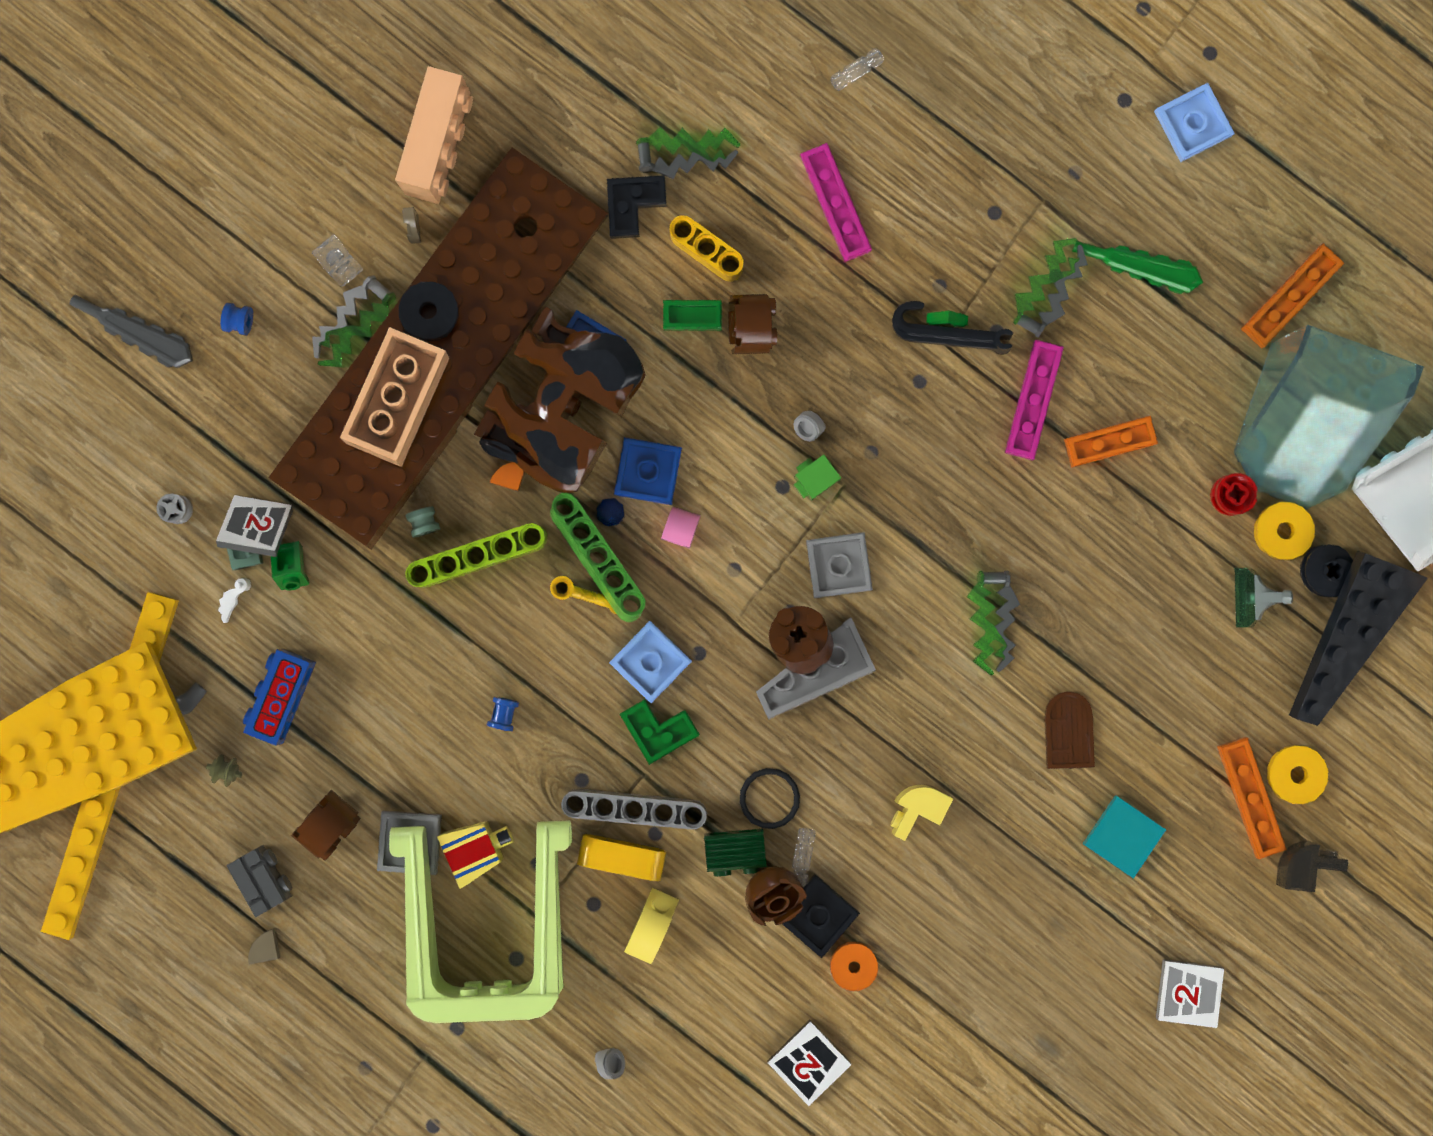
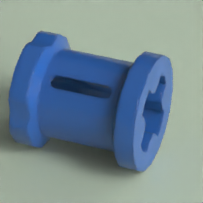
M493 697L495 705L492 718L487 722V726L504 731H513L511 723L514 710L519 706V702L501 697Z

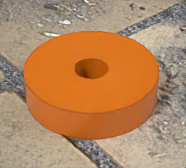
M851 941L840 945L834 951L830 960V970L835 982L840 987L849 991H860L869 987L875 980L878 973V962L873 951L867 945ZM853 961L859 963V968L856 971H851L848 968L849 964Z

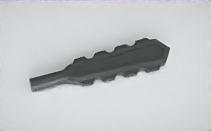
M77 295L71 298V306L98 319L100 324L104 325L106 332L113 336L121 335L123 342L130 346L138 345L139 351L149 357L157 356L158 362L166 367L174 366L179 368L193 361L190 345L185 343L183 337L174 333L167 335L163 328L154 324L147 326L145 320L133 316L129 318L127 312L121 309H103Z

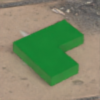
M646 699L620 713L621 718L649 765L700 735L686 710L660 724Z

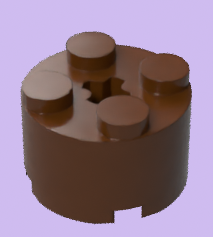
M767 294L731 295L729 304H734V311H728V335L730 345H736L731 350L732 354L769 353L772 346L777 345V328H772V316L776 315L775 298H769Z
M795 606L780 610L769 630V642L775 655L791 672L798 674L812 673L823 663L825 664L832 655L834 642L831 632L822 614L812 608Z
M331 789L291 836L318 859L321 857L326 861L340 843L341 839L339 836L341 835L343 838H346L357 826L361 818L358 816V811Z

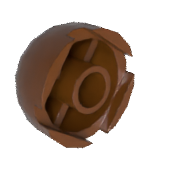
M777 866L765 868L757 872L749 880L745 891L746 906L753 921L767 926L765 921H774L775 925H779L793 919L803 909L802 901L804 898L806 899V893L797 876L784 867Z

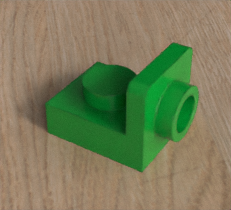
M299 541L281 544L277 556H271L272 578L281 590L291 591L309 585V578L304 572L303 546Z

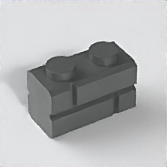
M264 845L226 865L255 918L292 897L290 893L292 885L289 879L284 874L280 875L275 866L278 864L275 854L269 848L266 850Z

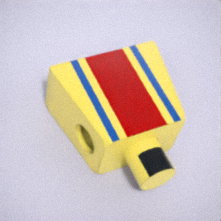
M487 821L449 830L437 836L460 889L499 864L504 859L500 848L514 842L507 826L492 832Z

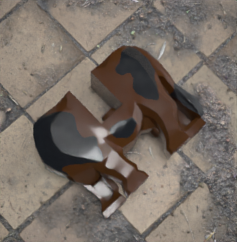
M545 306L532 332L528 329L525 331L513 353L522 360H528L531 365L544 368L547 372L539 385L535 401L528 406L520 403L516 404L511 397L508 387L497 382L484 405L497 414L487 410L474 435L481 438L479 444L489 455L516 463L540 484L557 492L574 493L584 484L607 445L605 441L567 420L569 416L574 417L582 404L579 400L580 396L586 397L622 418L630 400L640 388L646 375L643 364L635 350L623 338L613 334L589 332L586 330L577 332L561 326L556 321L554 312ZM536 334L542 337L543 342L539 341Z

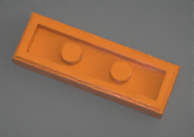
M1151 416L1064 439L1072 468L1158 444Z

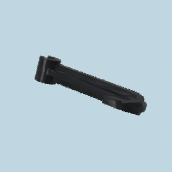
M909 301L899 305L894 311L892 318V327L896 335L908 342L994 350V352L1000 355L1009 353L1012 348V344L1000 342V340L1009 341L1013 332L1009 329H1001L998 332L905 322L903 314L906 311L922 310L924 308V303L921 301Z

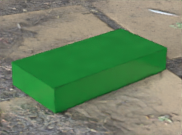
M663 300V331H722V300Z

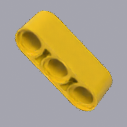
M680 215L672 220L670 224V237L678 248L725 281L733 282L741 277L744 260L739 252L688 216ZM680 226H687L691 233L687 237L681 238L675 234V231ZM703 243H710L714 246L715 250L709 255H704L699 251V247ZM727 260H734L738 263L739 267L733 272H728L723 269L722 265Z
M583 834L577 865L650 881H661L667 851L602 836Z

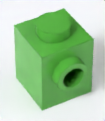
M823 454L814 462L809 458L796 467L799 473L794 476L797 482L793 485L803 499L808 496L812 501L837 483L841 477Z

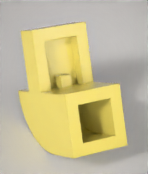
M914 785L904 789L894 800L897 804L903 806L904 809L902 812L898 810L891 821L890 826L893 827V835L905 841L918 815L940 825L953 798L927 785Z
M652 888L624 952L651 964L665 937L679 899Z

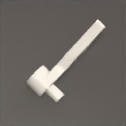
M241 578L236 580L235 589L224 592L223 597L219 599L220 607L218 611L222 614L221 619L223 623H228L233 609L238 604V596L251 588L249 579Z

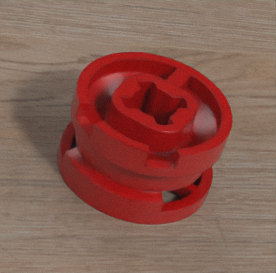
M1233 473L1219 478L1213 484L1210 492L1211 503L1223 515L1234 516L1243 514L1255 506L1258 489L1255 482L1245 474Z

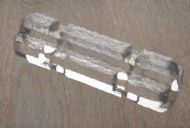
M878 48L872 49L867 53L866 57L861 56L844 67L843 72L839 70L833 74L830 79L833 87L837 91L842 90L848 86V82L853 83L870 72L871 67L875 69L881 65L884 57Z
M800 828L798 830L797 840L800 841L799 844H796L792 868H795L792 873L797 876L802 887L807 885L808 874H806V870L810 868L813 851L811 842L814 843L816 834L814 830L809 828Z

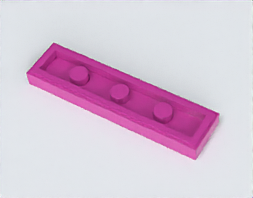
M828 143L801 153L800 158L844 262L871 252V245Z
M1034 340L1004 453L1032 461L1035 459L1064 347Z

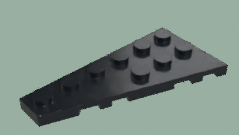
M1357 551L1289 716L1318 726L1428 578Z

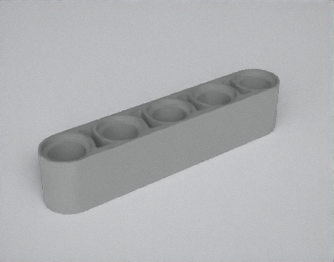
M572 789L563 797L561 802L564 814L576 819L698 829L703 826L707 818L704 804L693 799ZM579 796L583 800V809L579 811L572 810L568 805L569 797ZM606 798L612 802V812L604 814L599 811L597 803L600 799ZM632 801L639 802L643 807L642 814L631 816L627 812V804ZM661 804L670 806L672 809L671 817L668 819L659 818L656 814V808ZM696 807L702 812L700 820L697 822L689 821L685 816V811L688 808Z

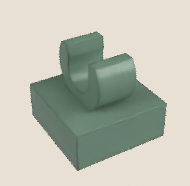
M227 549L231 568L234 571L263 564L261 554Z

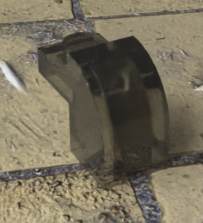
M1311 841L1294 843L1283 852L1279 859L1276 885L1288 890L1315 892L1317 869L1347 872L1348 860L1339 857L1338 851L1319 850L1320 845Z

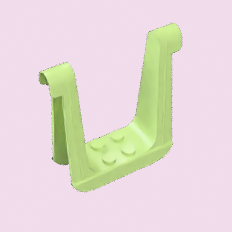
M570 820L537 822L533 979L519 985H512V980L494 981L493 986H482V981H468L464 983V987L452 986L443 979L438 965L425 826L391 827L389 836L390 853L394 857H405L406 1005L413 1015L423 1021L432 1023L530 1020L542 1017L553 1008L564 987L558 851L566 850L572 843Z

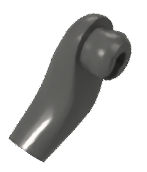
M196 682L184 694L175 697L182 715L192 712L207 692L206 689Z

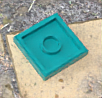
M1115 795L1083 842V845L1134 879L1166 829Z

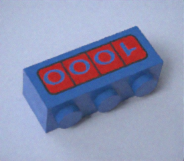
M277 649L275 653H271L265 669L268 670L264 681L261 680L258 683L254 692V696L257 697L253 708L250 707L244 716L243 724L246 726L243 733L275 746L283 744L316 662L285 649Z

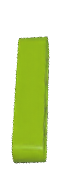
M525 524L414 561L406 569V579L412 586L420 588L430 587L538 551L546 545L547 533L545 529L537 524ZM532 529L538 530L541 537L540 541L535 545H529L526 542V534ZM508 538L512 542V550L510 553L502 555L498 550V544L502 539ZM475 548H481L484 552V559L479 564H474L470 559V554ZM448 557H452L456 561V568L451 573H446L442 568L443 561ZM420 566H424L428 571V576L425 581L419 583L415 579V570Z

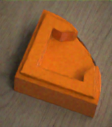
M514 462L505 464L494 473L490 483L519 492L525 471Z

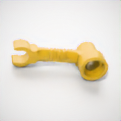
M558 576L550 584L551 594L557 599L564 600L573 597L586 602L589 601V603L609 608L612 613L616 614L603 594L574 586L571 579L566 576ZM560 582L567 585V591L564 594H560L556 590V585Z

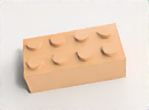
M430 66L427 67L395 181L407 196L439 204L441 196L445 197L447 194L449 180L446 178L449 168H454L457 159L455 147L457 141H461L464 136L465 124H463L465 113H470L473 104V96H470L469 87H467L462 75Z
M389 327L340 438L347 445L402 467L450 359L446 350Z

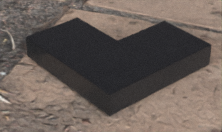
M665 175L607 179L610 238L640 237L638 208L667 207Z

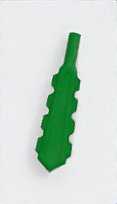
M1076 240L1072 248V252L1077 253V246L1082 245L1086 256L1101 260L1110 266L1111 271L1119 274L1124 271L1128 272L1131 278L1137 280L1142 278L1148 279L1149 284L1157 287L1162 285L1168 286L1169 291L1177 294L1189 293L1203 283L1197 267L1192 266L1190 261L1179 259L1174 262L1168 256L1158 254L1156 257H1152L1147 251L1143 250L1130 252L1129 247L1121 245L1116 248L1104 249Z

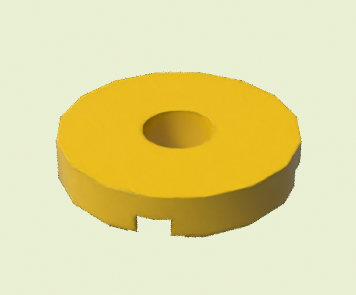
M1278 502L1266 507L1254 524V538L1259 549L1276 560H1292L1302 556L1311 547L1315 537V524L1311 515L1302 506L1292 502ZM1281 523H1286L1291 529V534L1287 539H1282L1277 533L1278 526Z
M1290 745L1272 756L1267 766V780L1278 798L1292 804H1306L1316 800L1324 792L1328 783V768L1325 760L1317 751L1307 746ZM1300 766L1304 771V777L1300 782L1295 783L1291 779V771L1294 767Z

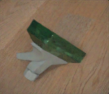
M1235 568L1236 628L1254 627L1256 622L1261 620L1263 613L1275 604H1292L1293 593L1291 590H1283V592L1272 590L1262 582L1260 576L1256 575L1253 569Z

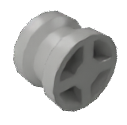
M173 493L166 494L157 503V513L165 522L183 524L192 516L193 506L190 500L184 496Z

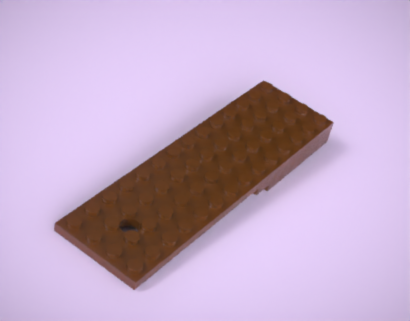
M512 147L408 287L409 289L420 282H436L444 285L455 297L459 308V318L452 332L447 337L438 341L426 342L446 350L450 359L402 467L347 445L340 438L389 327L410 335L404 329L399 318L400 298L268 478L372 550L457 433L456 429L473 407L472 403L604 223L608 213ZM522 219H531L538 227L533 236L523 238L515 232L516 224ZM426 305L421 310V316L425 319H431L437 313V308L434 305Z

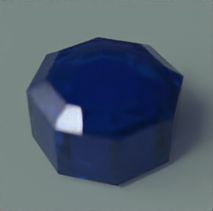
M615 498L603 499L596 508L597 519L607 527L618 526L625 518L624 505Z

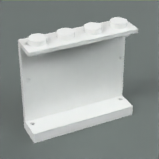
M1433 429L1424 438L1418 436L1412 439L1402 451L1388 453L1381 459V463L1373 468L1367 466L1361 469L1355 475L1356 479L1352 487L1354 493L1417 572L1433 563Z

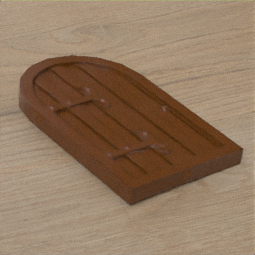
M1068 691L1058 693L1050 699L1045 711L1047 769L1095 767L1091 705L1086 698L1078 693Z

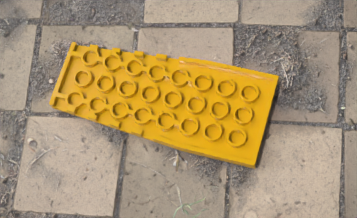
M143 642L65 681L0 721V833L10 831L53 812L61 811L71 807V805L120 788L197 750L150 642Z

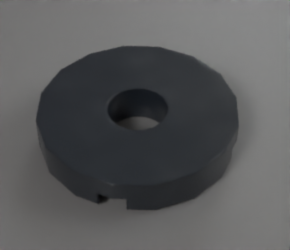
M420 282L411 286L402 295L399 303V318L404 329L413 337L424 342L438 341L447 337L452 332L459 318V308L453 293L444 285L436 282ZM426 305H434L437 308L436 315L431 319H425L421 316V310Z

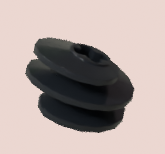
M1330 544L1316 546L1310 549L1302 559L1300 564L1301 579L1304 585L1318 596L1338 597L1353 559L1340 546Z

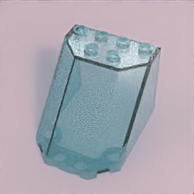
M1305 325L1272 342L1233 452L1238 462H1241L1246 475L1255 482L1258 492L1268 493L1269 496L1286 502H1293L1308 509L1346 491L1413 398L1424 366L1316 327Z

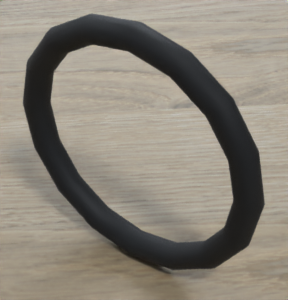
M765 768L754 772L745 780L740 790L739 803L743 814L752 824L760 828L775 829L786 825L794 818L800 804V793L796 782L789 774L779 769ZM766 774L777 775L785 779L791 786L794 794V804L790 813L784 819L774 823H766L754 818L746 805V791L750 783L757 777Z

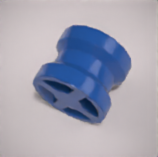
M226 303L221 314V330L224 332L234 330L238 331L240 335L247 336L253 323V309L248 306L238 308L233 303Z

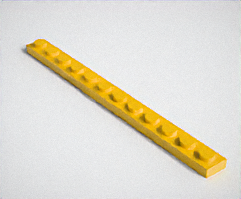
M147 592L130 649L143 642H150L160 663L179 600ZM120 788L81 802L41 932L66 940L73 939Z

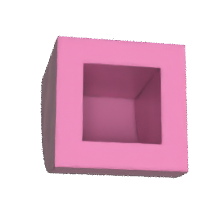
M672 507L661 539L690 549L701 515Z

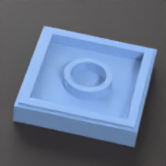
M1209 83L1156 108L1154 111L1180 162L1235 134Z
M649 621L609 663L652 703L692 660Z

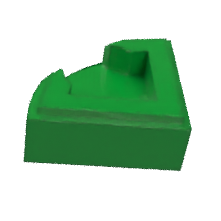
M949 310L927 313L926 323L933 326L951 324L954 327L968 326V315Z

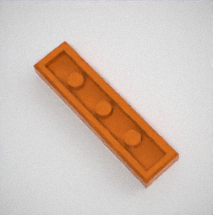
M1324 243L1321 244L1248 320L1241 330L1261 349L1266 347L1342 267L1344 262Z
M1243 737L1217 746L1255 857L1261 859L1287 850L1248 738Z

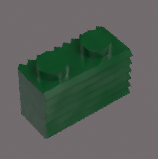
M763 828L704 833L707 872H713L715 877L731 875V870L743 869V874H755L761 871V867H767Z

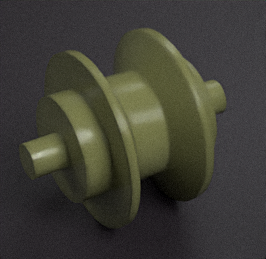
M221 754L217 759H214L212 764L208 763L206 769L210 770L209 775L211 776L212 783L223 779L224 785L228 787L237 777H242V772H239L236 758H233L230 762H225L224 755Z

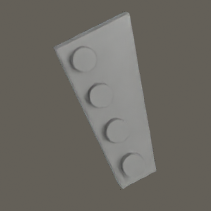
M851 617L835 631L831 632L834 647L830 659L825 664L823 663L820 667L816 668V671L808 674L794 673L785 668L756 691L768 720L876 671Z

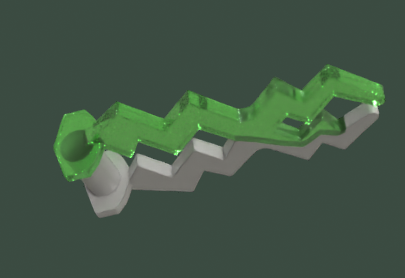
M374 275L368 276L363 285L343 292L346 306L336 307L337 326H319L321 337H312L314 357L317 359L320 358L321 345L331 348L330 335H339L340 344H332L334 359L318 361L319 366L342 367L341 353L352 355L351 337H372L371 321L383 322L388 316L389 305L396 299V295L385 288ZM370 289L382 300V304L372 303L374 312L359 310L361 326H348L346 315L357 316L355 298L369 300L367 290Z

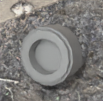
M804 411L794 420V430L804 441H814L826 429L824 421L812 411Z
M610 1048L598 1051L595 1054L597 1071L602 1078L617 1079L623 1074L625 1059L621 1051Z

